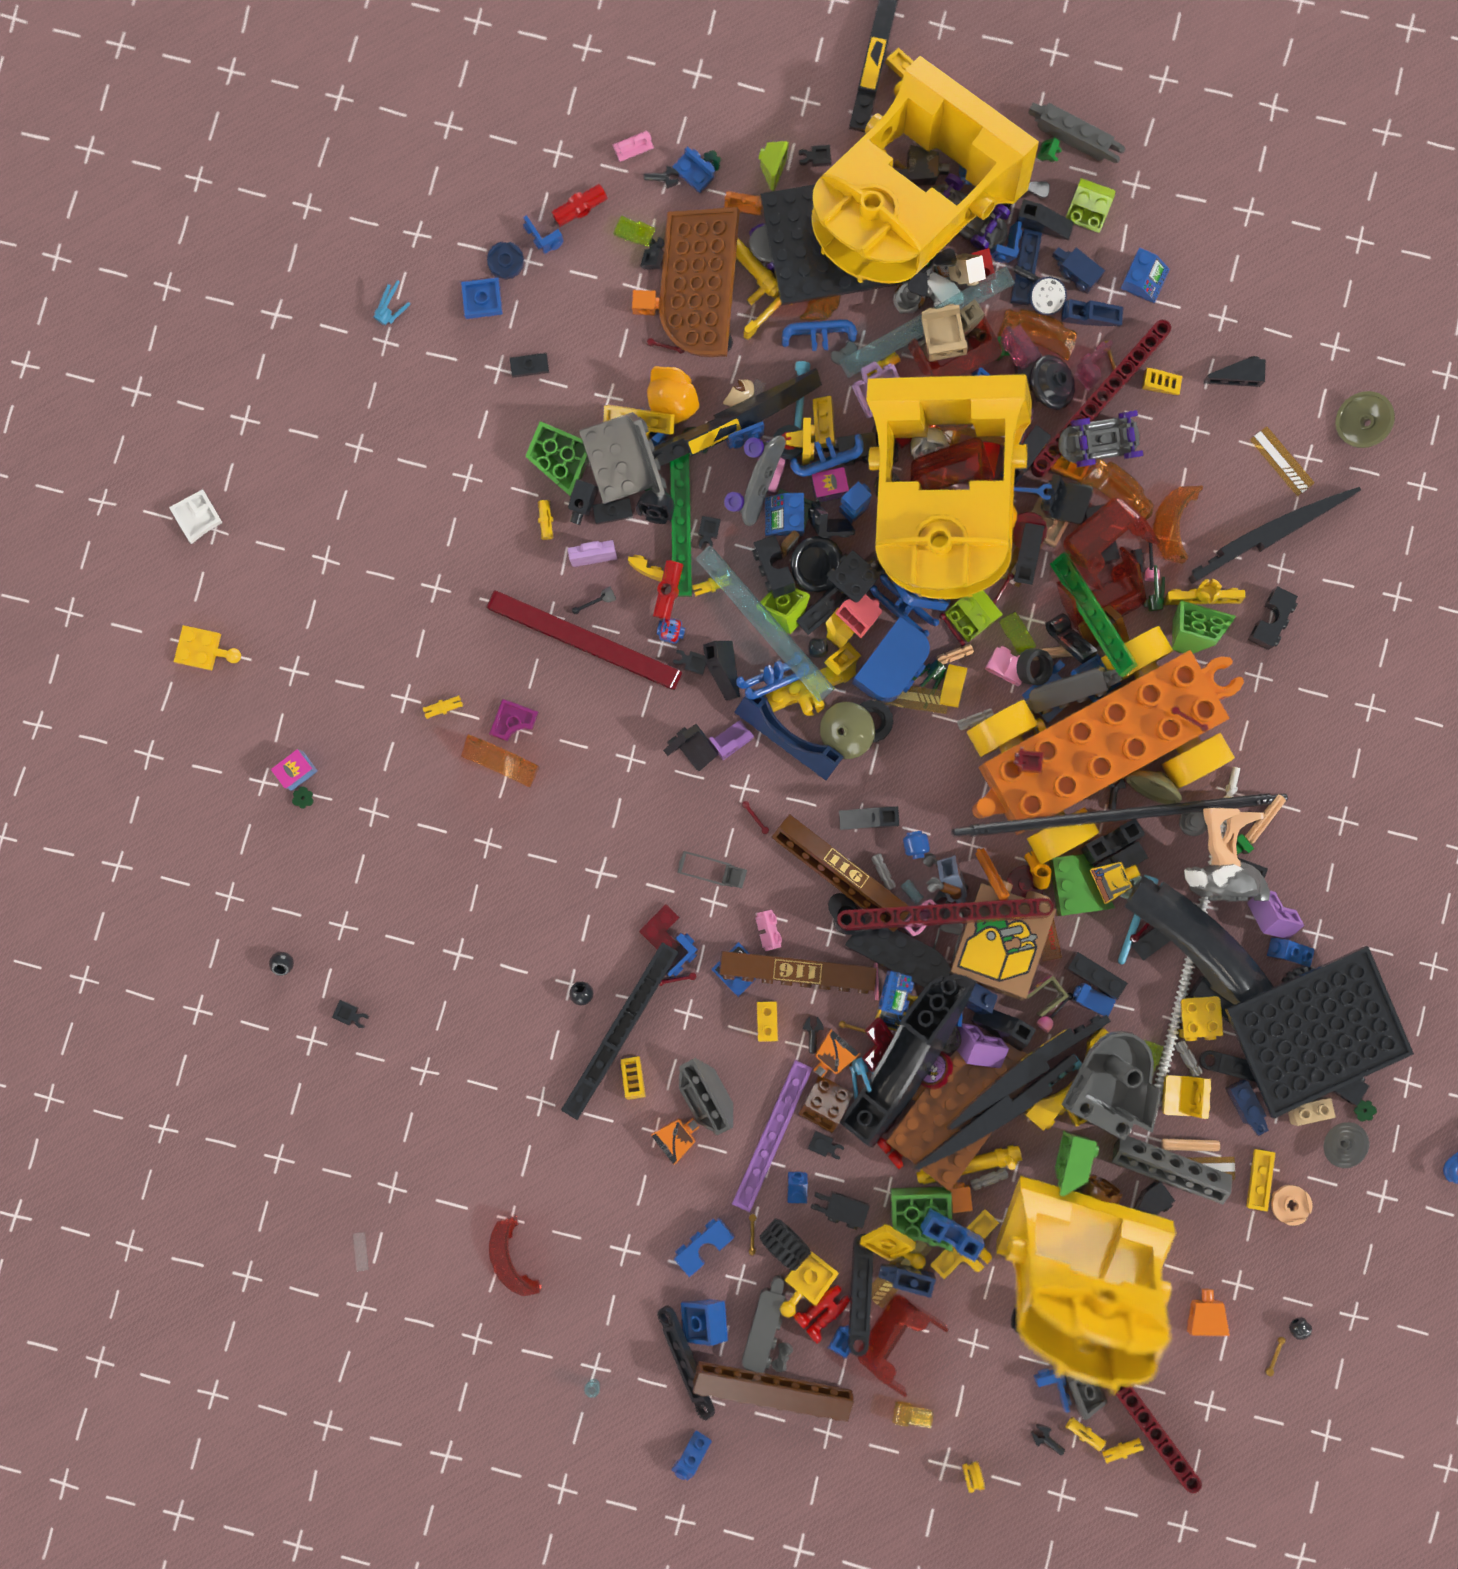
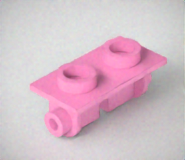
M647 131L613 144L620 162L654 148L650 133Z
M768 910L756 913L757 917L755 919L758 930L765 929L766 933L760 934L762 947H765V951L780 948L782 939L777 931V918L773 911Z

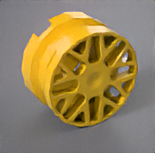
M978 1461L973 1462L971 1465L967 1463L962 1464L968 1492L973 1493L976 1489L980 1491L985 1490Z

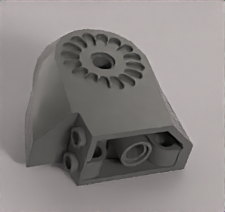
M1126 1031L1110 1032L1101 1037L1088 1051L1061 1105L1070 1112L1124 1141L1131 1133L1134 1123L1153 1133L1161 1090L1152 1084L1154 1062L1152 1052L1146 1042L1132 1032Z

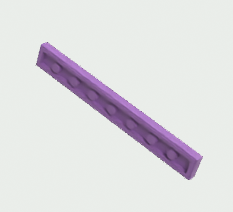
M794 1060L732 1205L748 1212L751 1211L813 1069L812 1067Z

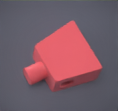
M865 594L857 603L851 599L844 601L835 614L860 638H863L880 616L882 610L879 608L880 602L877 598L870 599Z

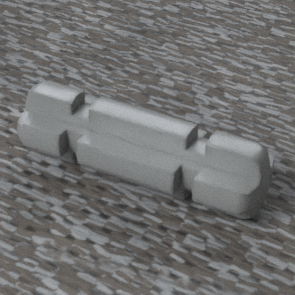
M989 708L984 710L983 713L979 712L967 717V719L963 718L957 722L960 730L967 729L968 726H975L993 716V710Z
M881 854L873 856L871 858L874 865L876 864L875 868L881 881H884V887L888 890L895 888L896 885L890 878L891 874L886 864L883 863Z
M1185 1041L1177 1042L1175 1048L1180 1052L1179 1055L1187 1068H1190L1191 1075L1193 1077L1201 1075L1202 1070L1197 1065V1061L1190 1049H1187L1188 1046Z
M1001 1168L997 1170L998 1172L993 1171L981 1176L980 1179L975 1178L971 1180L970 1183L973 1190L976 1191L981 1189L982 1186L986 1187L997 1183L1000 1179H1007L1009 1177L1007 1170Z

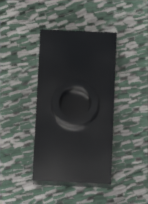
M547 353L510 357L512 378L550 373Z
M630 498L592 505L596 525L633 518Z

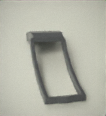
M683 851L677 873L722 886L742 889L747 870L723 861ZM686 854L725 864L726 869L722 883L681 872Z
M944 910L943 919L950 917L951 913L948 910ZM959 912V915L963 917L964 912ZM962 923L940 925L933 948L935 949L940 930L959 935L950 969L962 935Z

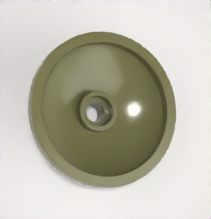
M1372 391L1360 392L1349 397L1339 408L1335 422L1336 430L1341 439L1350 446L1356 448L1372 447L1382 442L1390 434L1395 422V412L1390 401L1382 394ZM1366 421H1371L1370 425L1365 426Z
M840 702L830 707L824 714L820 725V735L823 744L832 747L844 756L843 759H853L860 757L871 747L875 736V726L871 715L863 706L854 702ZM841 728L844 729L843 735L840 733Z
M1134 771L1128 774L1126 778L1127 783L1135 791L1155 802L1172 804L1180 803L1182 800L1181 794L1174 783L1160 771Z

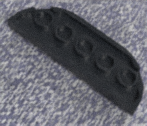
M889 928L864 929L861 933L852 935L845 944V947L893 972L912 977L911 981L924 988L941 976L951 975L949 974L951 970L949 964L937 950L898 929L895 932H892Z

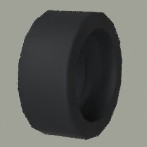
M1026 649L1018 658L1016 665L1017 675L1026 684L1036 686L1045 684L1053 672L1051 655L1041 649ZM1037 656L1040 661V668L1037 675L1032 678L1030 665L1033 658Z

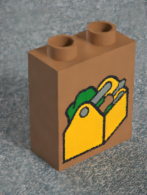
M1003 881L1010 894L1008 900L1050 899L1043 894L1028 891L1025 898L1011 894L1013 885ZM989 882L988 885L980 884L974 902L1000 900ZM1043 903L1039 905V910L1046 913L1050 911V907H1048V904ZM1021 905L1019 911L1022 914H1027L1030 912V908L1027 905ZM1002 906L999 908V912L1002 915H1008L1010 909L1007 906ZM982 907L979 910V914L986 917L990 914V910L987 907ZM1053 909V913L1047 918L966 923L949 974H960L970 977L984 988L1021 1001L1025 1000L1056 909Z

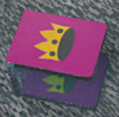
M843 467L811 475L810 481L815 501L822 503L840 499L849 491Z

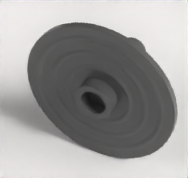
M1344 1122L1334 1126L1324 1140L1326 1158L1331 1164L1339 1168H1352L1360 1164L1369 1150V1137L1366 1131L1358 1124Z

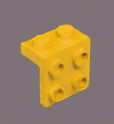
M1219 997L1184 998L1180 1001L1183 1029H1178L1179 1037L1185 1038V1041H1197V1037H1204V1040H1215L1216 1036H1223Z
M1166 1075L1163 1085L1162 1113L1165 1115L1193 1116L1209 1119L1211 1079Z

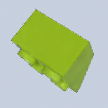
M1080 178L1066 218L1076 225L1100 233L1116 190Z
M984 590L973 594V597L961 598L945 612L949 620L967 642H970L1003 615Z

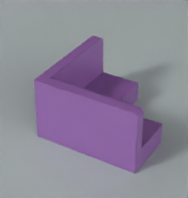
M739 720L716 738L711 736L709 740L719 752L721 759L725 760L751 741L754 736L750 730L748 731L742 721Z
M1270 891L1269 901H1254L1252 898L1247 903L1264 934L1289 939L1304 926L1297 911L1283 907L1276 892Z
M962 1023V1027H958L952 1044L965 1062L972 1065L1001 1068L1009 1050L1001 1038L984 1036L977 1025Z

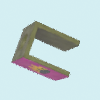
M1048 975L1028 992L1026 999L1051 982L1060 994V996L1036 1013L1039 1017L1044 1016L1069 997L1053 975Z

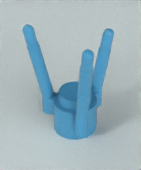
M399 280L395 282L390 293L391 285H387L373 316L385 326L388 322L392 324L411 305L410 302H407L394 315H391L392 311L387 308L400 283Z
M862 1057L851 1062L852 1066L849 1067L852 1074L855 1099L858 1096L856 1072L857 1075L862 1074L868 1092L871 1091L866 1072H869V1068Z

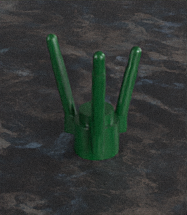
M1154 565L1155 594L1149 595L1148 600L1138 576L1134 575L1144 607H1148V611L1163 610V605H1165V577L1161 578L1159 594L1157 565Z
M934 660L932 664L928 663L919 675L920 677L927 671L928 676L921 683V687H924L930 679L936 680L928 696L930 701V695L935 694L941 680L945 677L943 673L946 671V667L937 660ZM927 700L923 706L924 709H926L929 705V703H927Z

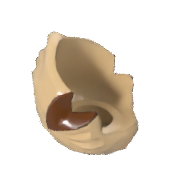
M748 379L738 380L739 386L732 387L723 404L732 407L753 397L754 385L752 381Z

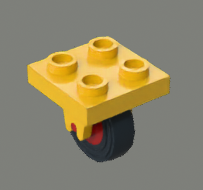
M803 418V430L797 426L786 425L776 431L773 438L781 435L786 441L781 458L791 460L802 455V466L810 464V461H814L815 425L811 424V418Z

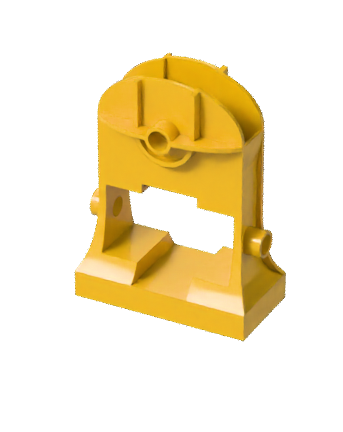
M919 56L905 69L900 90L884 116L879 113L875 114L865 128L866 135L824 173L815 184L813 190L812 227L815 237L821 245V253L823 255L826 254L839 268L858 278L859 283H862L865 279L879 283H899L909 280L976 216L982 220L986 219L997 204H1014L1028 190L1039 141ZM905 134L925 150L930 151L938 148L967 169L966 180L976 187L956 206L932 187L927 192H924L893 169V158L882 150L892 141Z
M1026 375L869 378L867 384V403L876 423L879 447H870L869 468L870 470H879L876 528L877 558L893 582L903 589L917 594L918 597L933 599L973 597V594L985 590L996 583L1005 574L1011 562L1015 469L1027 468V444L1019 445L1024 431L1031 424L1032 400ZM973 424L977 437L1005 436L1004 481H970L969 490H922L919 482H892L895 438L927 437L929 425Z
M1020 1176L996 1240V1253L1006 1256V1260L1012 1261L1015 1267L1017 1323L1020 1336L1035 1352L1056 1365V1375L1059 1377L1064 1372L1088 1382L1110 1386L1113 1393L1116 1392L1118 1384L1133 1385L1150 1381L1156 1374L1157 1363L1162 1351L1170 1340L1166 1305L1170 1297L1171 1283L1162 1280V1266L1176 1235L1174 1222L1118 1204L1103 1202L1074 1191L1065 1196H1060L1059 1191L1061 1188Z

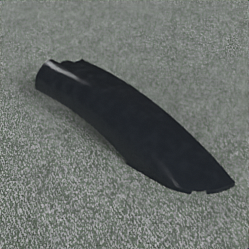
M1144 875L1135 883L1124 907L1159 930L1180 948L1203 973L1211 984L1210 988L1235 1005L1274 987L1247 951L1218 922L1191 900L1165 882L1158 886Z
M953 974L945 977L941 976L933 980L924 988L900 1021V1026L892 1042L868 1080L871 1091L868 1092L865 1085L840 1121L841 1125L867 1146L873 1148L883 1133H888L931 1070L953 1032L977 983L972 978Z

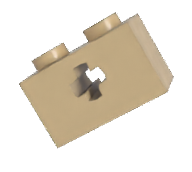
M964 253L956 255V265L948 267L950 281L958 282V284L967 283L968 286L979 284L980 280L986 279L983 257L980 255Z
M1324 1096L1288 1112L1290 1123L1296 1126L1336 1118L1331 1098Z

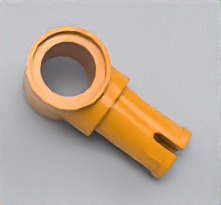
M1031 851V854L1029 852L1026 853L1024 859L1030 866L1033 885L1038 889L1048 888L1051 881V868L1046 864H1040L1034 851Z

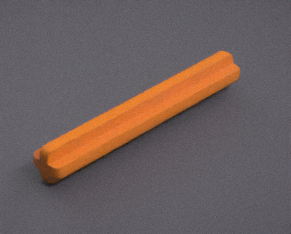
M978 848L975 855L1000 901L1008 900L1010 894L984 848Z

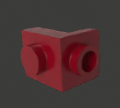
M1020 747L1019 753H1015L1014 765H1018L1017 772L1042 774L1044 752L1024 751V747Z

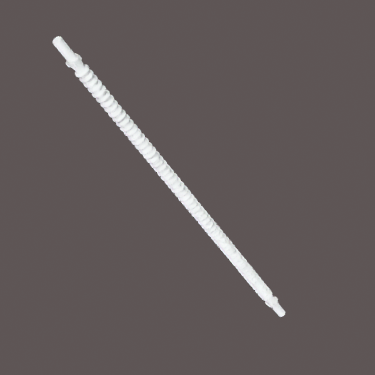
M1232 768L1229 784L1225 788L1227 790L1226 796L1223 798L1234 797L1235 792H1237L1238 787L1236 785L1240 768ZM1224 820L1220 825L1222 838L1226 832L1227 820ZM1209 855V858H1211V860L1208 861L1209 865H1210L1211 862H1212V856H1211V855ZM1201 897L1198 899L1200 904H1197V906L1208 914L1206 909H1209L1207 904L1210 901H1208V897ZM1188 956L1184 958L1186 963L1183 964L1185 967L1181 970L1183 972L1180 975L1182 979L1179 980L1181 984L1177 986L1179 988V991H1176L1178 996H1175L1177 1001L1174 1002L1175 1007L1172 1008L1174 1010L1171 1013L1173 1017L1170 1018L1171 1024H1168L1170 1029H1167L1169 1034L1166 1035L1167 1040H1164L1166 1045L1163 1048L1165 1050L1162 1051L1163 1056L1160 1057L1162 1059V1062H1159L1161 1067H1158L1159 1073H1156L1158 1078L1155 1079L1157 1083L1154 1086L1161 1090L1159 1106L1162 1105L1161 1096L1163 1094L1164 1077L1167 1075V1072H1170L1168 1070V1067H1171L1169 1062L1172 1061L1171 1056L1174 1055L1172 1050H1175L1173 1048L1176 1045L1175 1039H1178L1176 1037V1034H1179L1177 1029L1180 1026L1178 1025L1182 1022L1180 1021V1018H1182L1180 1001L1185 996H1188L1186 991L1189 990L1188 985L1191 984L1189 982L1192 979L1190 975L1194 973L1192 968H1195Z

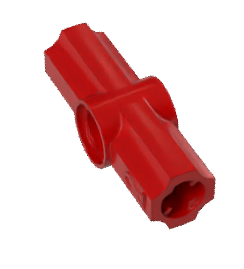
M597 184L584 193L579 192L572 195L567 203L551 211L557 225L561 227L576 217H585L592 208L608 198L602 186Z
M671 560L666 561L662 581L657 587L658 597L653 613L654 617L670 620L674 601L679 594L678 585L683 569L682 563ZM671 586V592L665 594V589Z

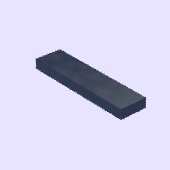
M1024 229L1017 266L1035 275L1042 232ZM1015 274L1010 303L1029 306V291L1033 282Z

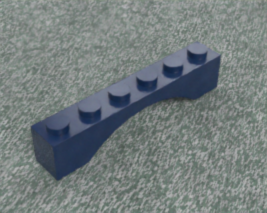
M744 696L734 711L741 719L748 722L756 730L767 736L772 742L779 745L826 781L844 758V756L829 745L811 743L791 733L776 718L768 700L763 696L753 700Z

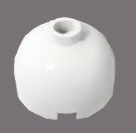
M929 427L927 437L912 438L911 455L914 456L916 461L922 463L933 462L932 459L935 458L941 460L949 452L946 435L940 429Z

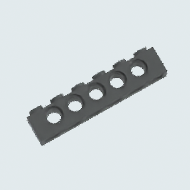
M1127 1136L1125 1141L1118 1138L1114 1144L1112 1163L1222 1205L1231 1194L1232 1175L1130 1136Z

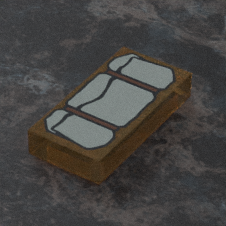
M795 530L781 543V552L785 557L798 544L800 534Z

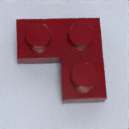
M665 904L639 932L657 950L662 942L676 949L680 944L666 931L680 917Z
M878 1017L864 1030L874 1043V1046L862 1059L873 1073L894 1038V1035L884 1021Z

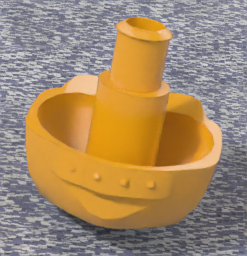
M653 367L647 389L650 410L675 414L674 424L685 421L694 415L699 409V401L696 390L691 384L690 376L676 367Z

